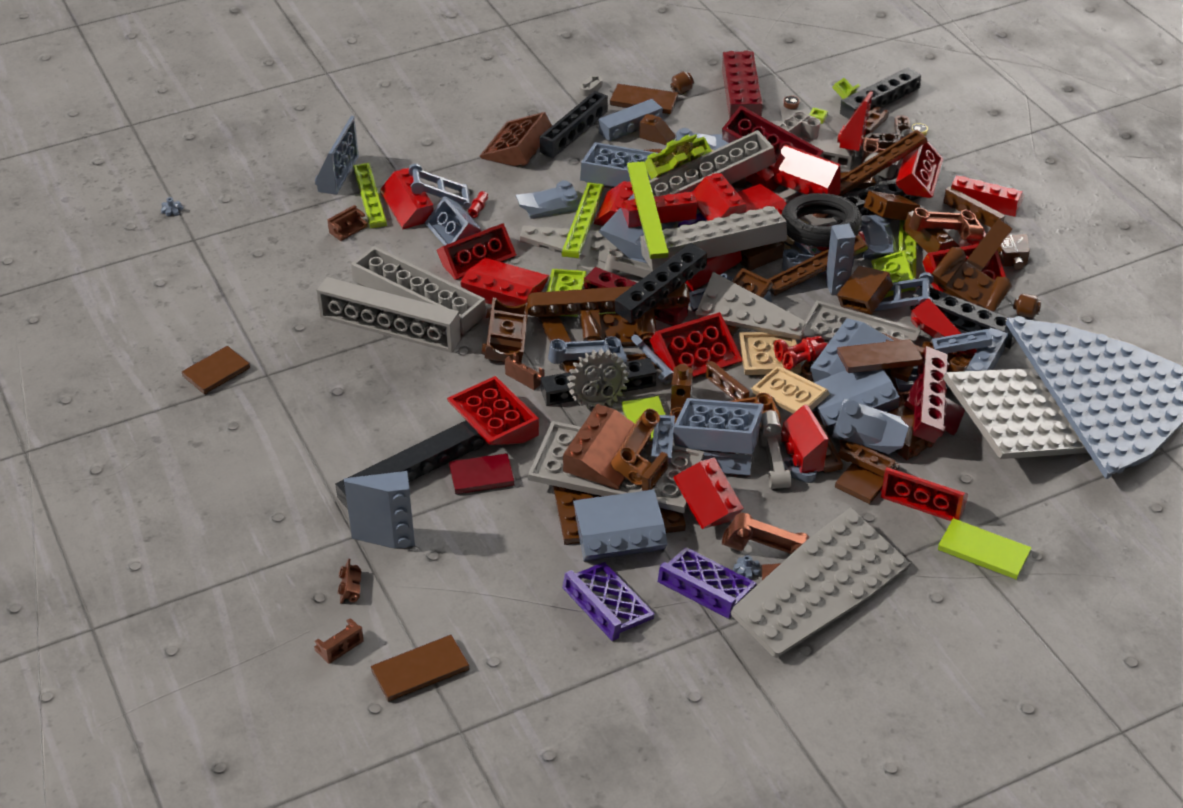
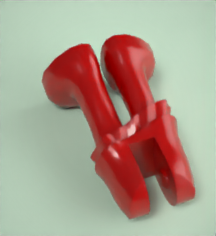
M821 336L807 337L801 343L788 347L784 340L779 339L774 342V353L779 362L782 361L785 369H792L798 363L805 360L807 363L814 361L828 343L824 342Z

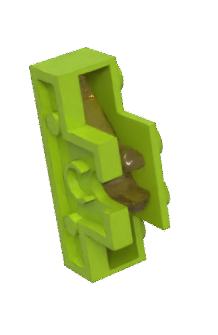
M697 134L692 136L686 135L679 141L672 140L668 142L667 147L661 153L656 154L654 152L648 155L645 161L646 170L650 178L654 179L710 153L712 150L705 137L697 138Z

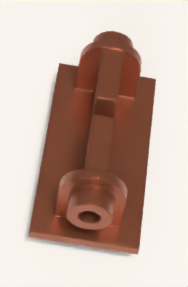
M348 559L346 565L342 566L339 572V578L342 579L338 587L340 604L343 603L344 599L356 602L360 598L361 569L358 565H350L351 559Z

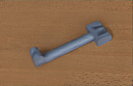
M633 335L631 339L648 358H651V361L662 371L659 379L664 385L669 384L673 378V371L638 335Z

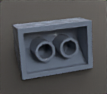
M446 196L443 197L425 222L443 245L482 231L459 203Z

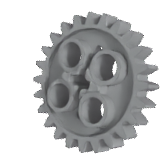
M600 349L598 354L595 350H592V355L590 356L586 352V358L578 357L580 363H573L576 368L569 370L573 375L567 377L570 381L567 384L571 389L569 392L576 402L578 401L581 406L585 404L588 409L591 405L595 408L597 404L605 406V403L611 406L612 399L617 402L616 396H623L621 389H627L624 383L629 382L626 377L629 373L625 370L627 366L623 363L624 361L621 357L618 358L616 353L612 354L609 350L605 353Z

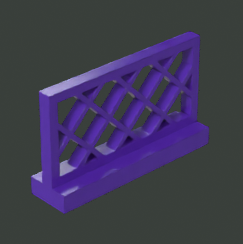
M687 547L669 563L663 562L660 565L657 580L660 584L728 619L732 616L733 607L756 587V582ZM688 556L694 560L684 561L683 558ZM696 566L697 570H687V567ZM701 566H708L711 569L702 570ZM714 575L715 579H705L704 576ZM719 575H726L729 578L720 579ZM693 576H700V579H701V580H699V579H697V578H695V577H693ZM736 584H743L747 587L738 588ZM722 585H732L733 588L723 589Z
M605 562L578 573H574L572 570L565 572L562 588L611 641L619 639L621 632L654 619L655 614ZM603 570L608 577L596 575L595 573ZM581 579H589L591 584L584 583ZM593 582H603L606 583V586L603 587L599 585H594ZM608 584L617 585L620 590L608 588ZM592 591L602 592L604 595L603 597L596 596ZM606 594L619 596L618 600L606 598ZM621 597L630 598L633 603L620 601ZM605 604L617 606L616 610L608 609ZM618 608L631 609V613L618 611ZM633 611H642L645 615L633 614ZM617 617L629 619V621L622 624Z

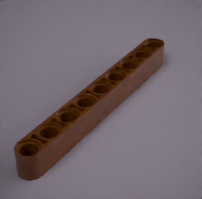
M682 284L679 289L674 290L667 298L657 303L654 309L688 306L690 304L688 286ZM632 286L531 293L527 297L528 314L533 317L581 314V311L599 310V313L615 312V299Z

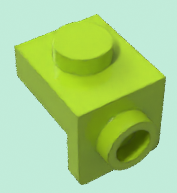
M842 78L832 88L842 99H845L857 93L860 85L858 83L853 87L845 78Z

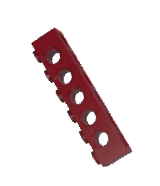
M594 267L584 278V289L628 287L635 285L637 282ZM688 306L654 309L655 320L671 326L679 325L688 316Z
M926 346L921 354L923 359L922 365H918L913 435L935 443L938 437H942L945 432L944 420L946 413L944 409L947 404L945 395L948 388L943 377L949 363L947 362L946 353Z

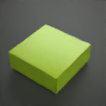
M813 108L809 115L819 119L820 123L823 124L828 116V111Z

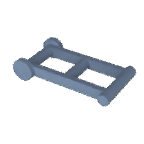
M412 164L409 167V174L413 176L414 180L411 184L413 193L421 194L426 192L441 198L446 196L464 205L465 208L471 206L466 184H459L422 171V167L419 164ZM420 178L437 183L438 188L424 184L420 181ZM445 187L462 192V197L445 191Z
M925 272L920 274L919 279L893 282V286L889 291L894 290V300L881 302L875 311L920 305L928 298L933 302V299L930 297V284L934 281L933 275ZM922 286V296L901 299V289Z

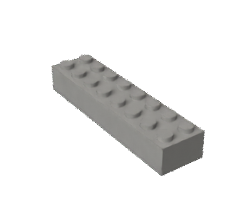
M757 130L649 180L653 196L693 192L706 176H711L714 173H722L726 180L732 184L775 164L774 147Z
M766 206L759 210H749L746 213L732 214L728 217H718L706 222L700 221L692 225H682L679 228L663 230L668 249V258L650 259L644 236H640L642 256L653 271L690 243L707 252V258L785 241L787 240L786 220L774 206Z
M373 246L351 263L353 281L365 287L459 311L460 333L463 335L486 316L484 298L378 247Z
M326 277L317 289L320 318L451 353L461 340L459 311Z

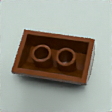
M914 211L908 213L903 230L927 253L960 247L943 229L924 228L923 231L911 229L909 222Z

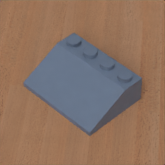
M352 115L328 153L319 174L316 175L315 184L317 185L318 192L337 195L359 157L355 117Z
M594 142L581 162L580 181L615 187L623 181L629 182L630 177L627 163L645 162L647 156L654 152Z
M634 194L628 200L635 199ZM620 208L598 232L629 259L644 260L640 236H644L642 226L628 228ZM677 221L661 223L662 230L672 229Z
M847 318L811 366L814 382L846 370L837 354V347L886 342V339L894 340L864 322Z
M883 369L848 373L844 370L814 382L828 389L830 394L814 408L828 435L833 434L843 399L854 400L859 404L884 412L899 407V395Z
M687 398L673 427L674 446L701 451L733 452L742 455L753 454L757 443L764 404Z
M407 471L344 478L352 539L394 549L415 546Z
M655 490L573 501L583 562L665 550L668 545Z

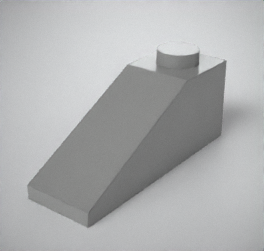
M840 143L814 145L824 151L823 158L840 164L841 169H851L855 159V150L839 148Z

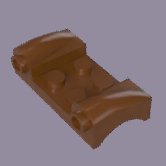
M952 247L932 272L934 277L933 283L959 299L995 312L1012 288L1010 280L1006 277H997L993 280L965 261L966 255L963 249Z
M493 298L491 308L488 307L486 318H489L487 343L482 345L481 354L485 355L484 359L505 362V358L510 357L513 361V354L515 353L519 356V362H522L528 316L527 303L519 306H507L497 298Z
M654 308L649 309L641 318L636 319L632 323L617 313L599 314V310L581 311L583 341L605 340L607 337L612 336L620 339L622 347L636 346L631 338L633 335H638L646 345H651L649 340L657 331Z

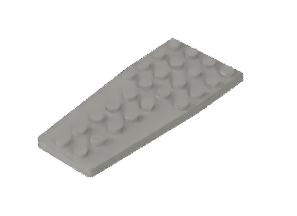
M850 507L805 541L733 607L731 615L773 657L777 658L867 601L904 572L911 563Z

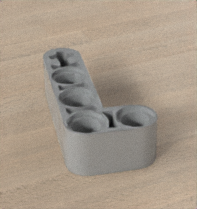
M795 112L777 125L796 136L801 135L808 139L819 137L820 120L804 112Z

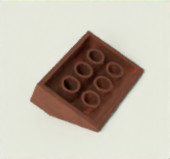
M542 112L507 121L481 153L480 158L512 166L520 164L523 166L529 163L530 158L536 154V150L540 147V136L552 127L546 113Z
M597 404L564 452L563 472L619 490L626 477L612 467L611 461L635 423L617 410ZM651 435L647 439L646 443L644 444L643 448L641 449L638 455H641L642 451L651 439Z

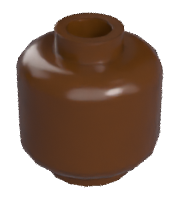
M682 71L672 77L670 86L673 92H678L682 95L693 88L694 79L690 73Z
M1022 293L1019 299L1014 300L1013 309L1016 310L1018 316L1034 318L1036 315H1039L1041 301L1036 295Z

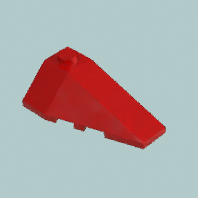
M929 298L911 312V322L913 325L934 338L962 334ZM974 348L960 352L974 356L977 350Z

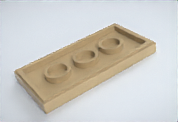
M776 366L751 388L756 395L759 393L770 394L775 405L793 414L805 404L812 411L830 395L828 389L781 366Z

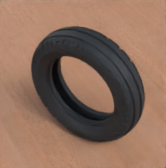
M825 193L798 196L785 205L781 215L786 220L787 235L798 243L808 246L812 245V247H829L831 226L807 224L799 219L809 214L836 216L844 221L837 225L849 224L855 236L859 233L862 225L861 213L853 202L838 195Z

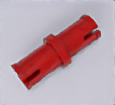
M485 191L479 192L477 198L473 199L471 207L467 211L471 218H476L479 212L484 209L485 202L489 198Z

